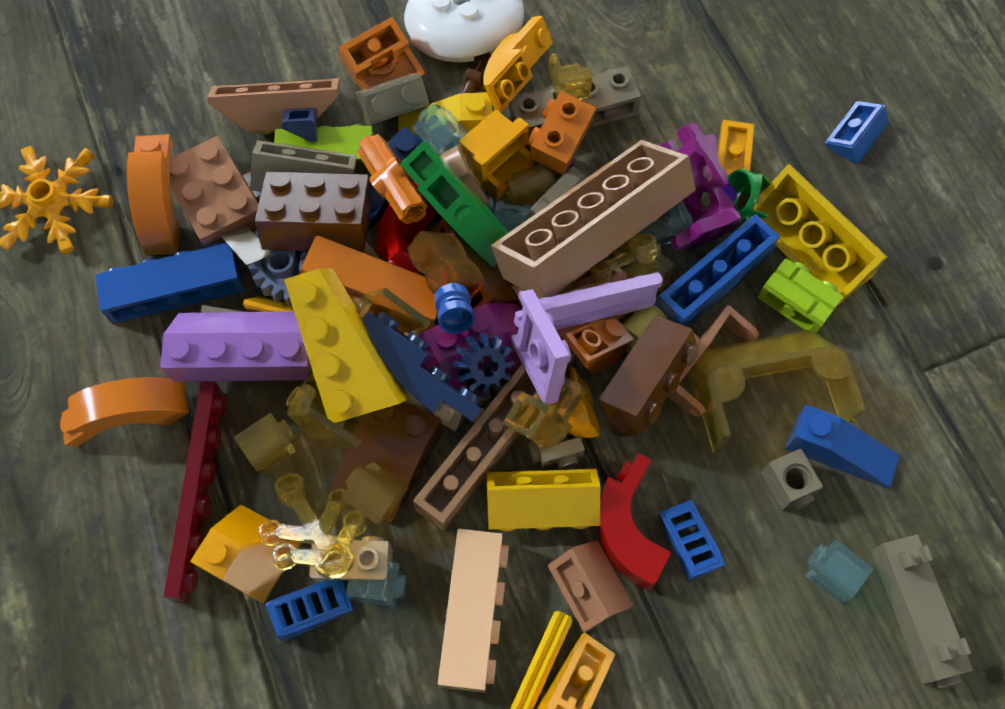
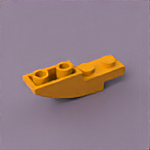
M543 16L532 17L518 33L508 34L488 61L483 78L484 87L494 109L500 113L533 77L530 68L553 44L550 31L546 26Z

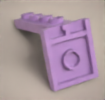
M659 272L644 276L639 275L613 283L608 282L600 286L574 290L569 293L538 299L533 289L519 292L518 298L523 308L521 311L515 312L514 323L516 327H519L518 334L511 336L510 341L544 405L558 402L561 387L565 382L564 375L567 363L571 358L568 344L565 340L560 339L556 330L653 307L656 301L657 290L663 280Z

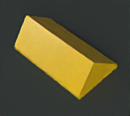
M790 164L763 191L754 206V210L768 213V218L761 220L780 236L776 246L792 262L804 264L808 268L809 274L818 280L832 283L838 289V293L844 296L840 303L869 281L887 258L877 246Z

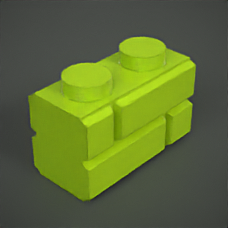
M785 258L763 286L758 299L812 336H815L844 296L838 293V289L832 283L820 281L809 274V270L804 264L792 262Z

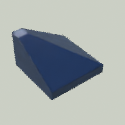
M305 108L284 111L281 123L283 130L310 142L318 141L317 109Z

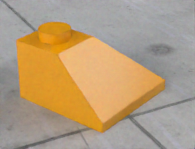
M239 505L210 529L190 562L265 605L304 539L249 508Z

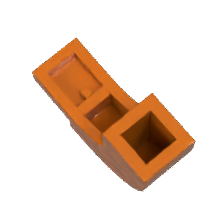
M169 134L136 136L134 152L128 153L127 190L130 212L136 236L146 256L176 254L179 252L182 227L175 214L170 193V164L173 142Z
M142 377L115 380L86 388L68 397L69 408L62 412L60 427L64 434L65 446L78 447L98 433L117 426L128 424L169 426L189 413L184 381L174 382L170 378Z

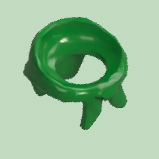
M742 168L733 171L728 176V180L737 193L734 204L735 210L741 216V222H747L751 218L749 216H754L755 214L761 219L768 218V213L754 210V206L758 201L760 191L766 189L772 182L763 173H753ZM740 194L750 195L747 204L742 209H738L737 202Z

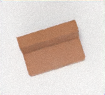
M596 540L573 547L548 564L553 577L583 632L595 628L610 617L633 606L611 563Z

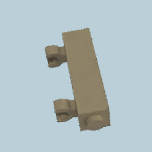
M918 534L882 543L871 550V554L921 683L925 684L936 681L938 689L961 683L959 674L973 671L967 655L972 653L966 639H960L929 563L933 561L928 545L922 546Z

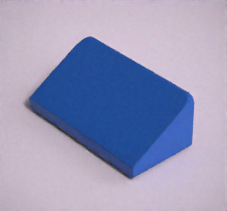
M856 101L826 140L825 146L847 160L858 164L888 125L889 120L886 106Z

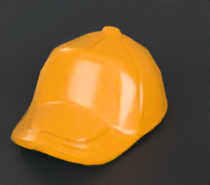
M570 367V388L556 402L560 420L559 425L562 430H566L575 437L591 438L600 436L601 430L593 408L590 390L584 380L577 375L576 369Z

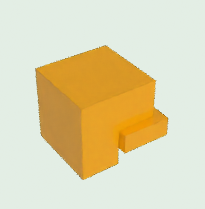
M495 109L460 139L459 145H461L479 185L498 200L532 169L533 160L529 158L530 152L524 148L528 143L529 124L520 117L512 123Z

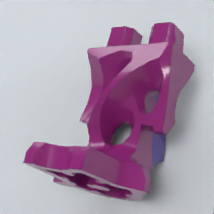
M696 123L686 124L676 131L682 144L680 149L675 140H667L659 145L689 156L696 189L683 199L682 202L677 204L678 210L685 209L692 215L694 223L671 238V245L674 251L688 247L691 250L696 249L703 244L726 235L742 223L740 220L741 216L735 210L734 203L737 193L728 180V173L723 169L718 159L717 138L714 134L703 135ZM704 192L710 195V205L708 208L702 205L701 198Z

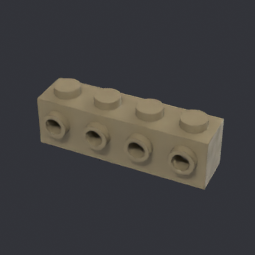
M628 66L619 69H609L604 73L590 77H580L575 81L565 84L551 85L536 92L519 94L509 103L508 117L512 123L520 117L529 124V140L535 127L541 128L545 121L542 114L550 99L555 101L560 91L596 107L593 121L589 128L638 115L641 94Z

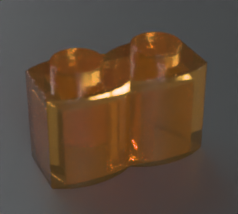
M420 231L407 248L411 262L416 269L425 274L427 285L434 295L440 287L449 283H458L468 289L470 298H472L484 284L479 268L473 261L466 258L461 242L450 233Z

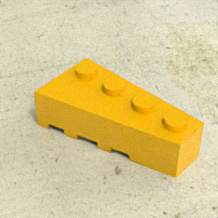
M318 268L284 279L329 425L397 405L410 399L405 388L401 387L396 377L391 373L377 352L367 327H365L356 312V306L334 269Z

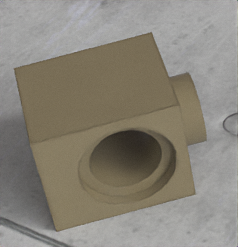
M801 448L769 462L761 471L781 510L794 506L797 511L816 501L814 495L823 488ZM786 476L796 478L800 483V490L791 488L786 482Z

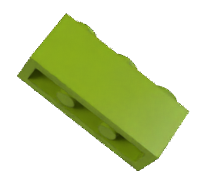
M359 124L345 127L320 126L318 127V141L310 142L286 130L275 129L274 143L357 155L355 174L366 175L369 170L357 151L359 150V142L364 137L374 136L372 126Z

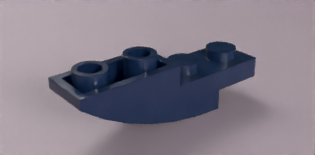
M383 311L379 315L371 312L365 314L363 319L377 352L391 373L411 395L432 412H439L443 405L447 403L469 420H478L485 410V407L478 403L481 397L465 386H462L460 390L448 382L451 376L435 365H432L430 369L426 367L434 356L433 353L426 349L429 345L426 340L413 332H410L407 336L399 331L397 327L400 323Z

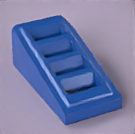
M692 500L658 513L687 582L718 571L726 565ZM686 513L690 517V520L674 525L671 519ZM694 526L696 533L680 538L678 532ZM697 540L701 541L702 546L687 551L684 546ZM706 553L707 560L697 564L693 563L691 558Z
M325 580L266 603L277 638L282 642L354 611L342 580ZM333 589L339 607L332 609L326 591ZM319 596L324 613L317 614L312 597ZM302 601L309 616L305 620L302 619L297 606ZM286 608H289L294 624L287 626L282 612Z

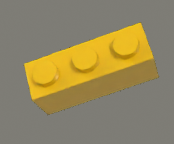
M597 469L487 472L489 530L498 529L508 532L521 528L549 530L553 527L585 529L589 526H600V482Z

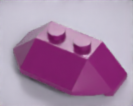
M486 303L473 309L475 316L474 324L466 332L460 334L446 333L439 325L422 332L419 336L429 343L426 349L434 354L426 367L430 369L432 365H435L451 376L448 382L460 390L462 386H466V382L460 383L455 378L462 369L453 367L452 362L463 357L456 352V348L459 346L467 350L469 347L466 343V337L471 336L478 342L480 333H486L489 339L494 336L502 338L501 346L507 345L511 348L512 352L506 358L513 360L515 366L506 368L505 372L510 374V376L513 375L521 365V360L510 341L511 336L518 334L519 327H516L514 323L515 312L520 311L516 303ZM485 357L482 358L484 362L479 361L477 366L483 371L485 370L483 366L488 367L490 362Z

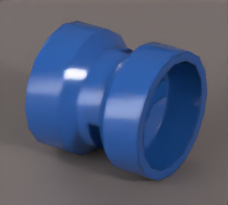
M449 283L436 291L434 302L438 311L437 317L440 328L450 334H460L470 329L474 324L475 316L468 289L458 283Z

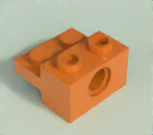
M393 16L339 46L340 62L354 84L358 85L361 90L370 89L372 86L411 73H418L422 79L425 78L424 70L411 52L409 42Z

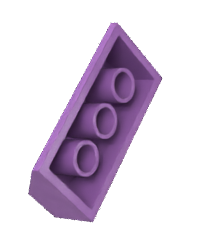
M294 312L178 313L164 332L160 368L174 382L315 380Z

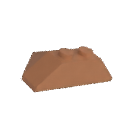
M339 78L212 86L207 96V101L210 106L245 132H256L260 135L273 133L275 129H282L281 123L284 111L289 109L315 108L319 118L338 96L340 81Z

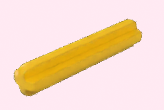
M560 611L553 613L510 709L534 708L572 624V618L569 615Z

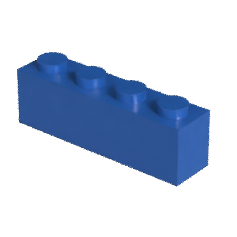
M755 214L662 292L658 297L656 307L665 314L668 320L688 327L772 254L780 236Z
M214 243L204 249L191 252L181 251L174 256L158 260L147 259L137 265L124 268L114 267L107 272L95 274L100 311L112 324L245 292L238 256L227 243Z

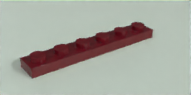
M201 381L163 595V597L174 603H189L191 593H195L198 585V572L195 571L196 565L190 561L204 540L201 529L203 519L208 518L210 511V500L207 497L209 484L214 482L216 475V466L213 462L214 451L221 444V429L218 427L220 415L225 414L227 407L226 395L215 381Z

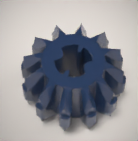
M480 333L478 342L471 336L466 337V343L469 348L466 350L458 346L456 352L463 357L452 362L453 367L462 369L455 378L460 383L466 382L465 387L472 391L478 388L479 393L482 395L488 394L490 386L496 391H501L499 380L501 378L506 381L511 380L510 374L506 373L505 369L515 366L513 360L506 358L512 352L511 348L507 345L501 346L502 338L494 336L489 339L486 333ZM483 357L490 360L488 367L483 366L485 368L484 371L477 367L479 361L484 362Z

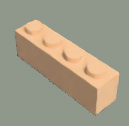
M458 529L438 677V686L440 688L485 693L486 684H494L496 660H489L491 644L498 645L501 625V621L494 620L495 605L503 606L505 583L498 582L500 567L507 568L509 545H502V533Z

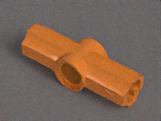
M379 134L364 137L359 142L357 153L372 175L369 178L371 184L390 203L403 223L407 225L411 222L420 221L426 215L425 211L428 205L413 184V179L400 165L402 161L394 155L384 138Z

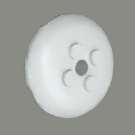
M408 0L404 13L405 28L411 42L423 53L449 62L474 61V56L488 52L492 55L508 34L518 33L521 30L524 21L522 0Z

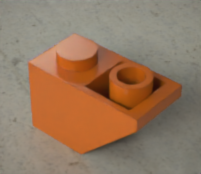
M615 316L596 320L565 334L563 340L566 341L584 366L592 374H595L615 364L633 342L634 338L624 328L622 323Z

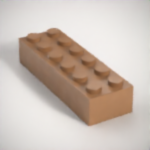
M640 140L493 243L491 247L502 278L523 290L533 289L539 299L555 296L560 290L576 278L582 276L599 261L608 257L610 253L626 241L632 239L637 233L652 222H655L660 216L682 202L683 199L696 190L689 156Z

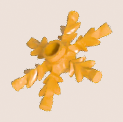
M25 147L21 149V153L27 165H20L19 170L30 175L25 177L24 180L32 183L28 186L25 193L18 185L15 192L9 186L2 184L0 209L12 204L11 209L13 210L24 203L28 206V211L24 214L15 215L19 220L8 223L3 227V230H7L9 233L0 238V247L8 252L17 238L20 237L21 241L25 242L28 237L29 226L36 230L35 219L43 216L48 219L44 230L50 229L47 242L52 243L57 240L60 252L62 254H69L74 251V247L68 234H73L76 230L64 223L71 220L69 217L60 215L64 211V207L70 205L74 212L77 213L79 206L85 212L92 214L94 212L92 206L112 208L113 197L111 195L96 196L98 193L97 188L82 193V188H80L71 195L66 192L67 185L79 183L74 178L86 175L90 171V169L83 167L95 158V155L87 148L81 151L76 161L73 162L71 157L67 158L64 172L58 169L59 178L56 181H49L46 177L49 175L50 168L44 170L46 156L38 160L34 147Z

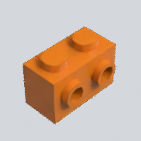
M560 91L555 101L552 99L548 101L542 117L545 118L542 127H535L527 143V145L531 146L529 158L564 175L593 121L596 107Z

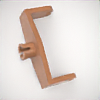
M730 305L717 310L698 335L694 334L698 346V354L694 363L690 366L687 365L681 374L680 382L709 346L723 324L738 337L750 343L758 338V330ZM678 385L673 394L668 395L673 402L691 416L698 418V416H702L705 412L704 406L680 385Z

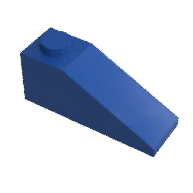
M806 405L795 418L785 447L786 450L791 452L801 448L809 459L887 489L891 487L900 456L841 417Z

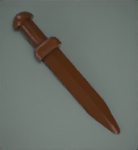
M490 52L482 55L476 70L469 68L466 70L465 85L460 94L475 93V91L481 90L483 86V74L481 71Z

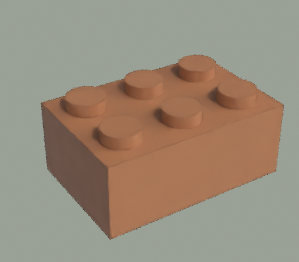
M218 136L171 158L170 187L204 248L214 243L225 244L226 242L221 235L247 226L256 235L255 217L258 203Z

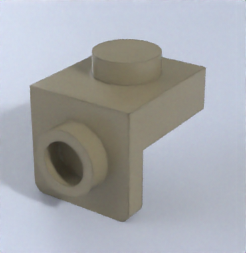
M538 428L532 430V442L527 443L533 464L539 462L541 471L557 468L558 470H571L576 468L579 462L583 461L585 449L581 437L546 447L541 431Z

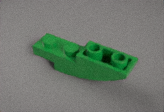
M424 140L400 165L419 186L417 189L436 211L486 262L495 268L498 264L491 245L509 232L481 199L468 189L432 145Z

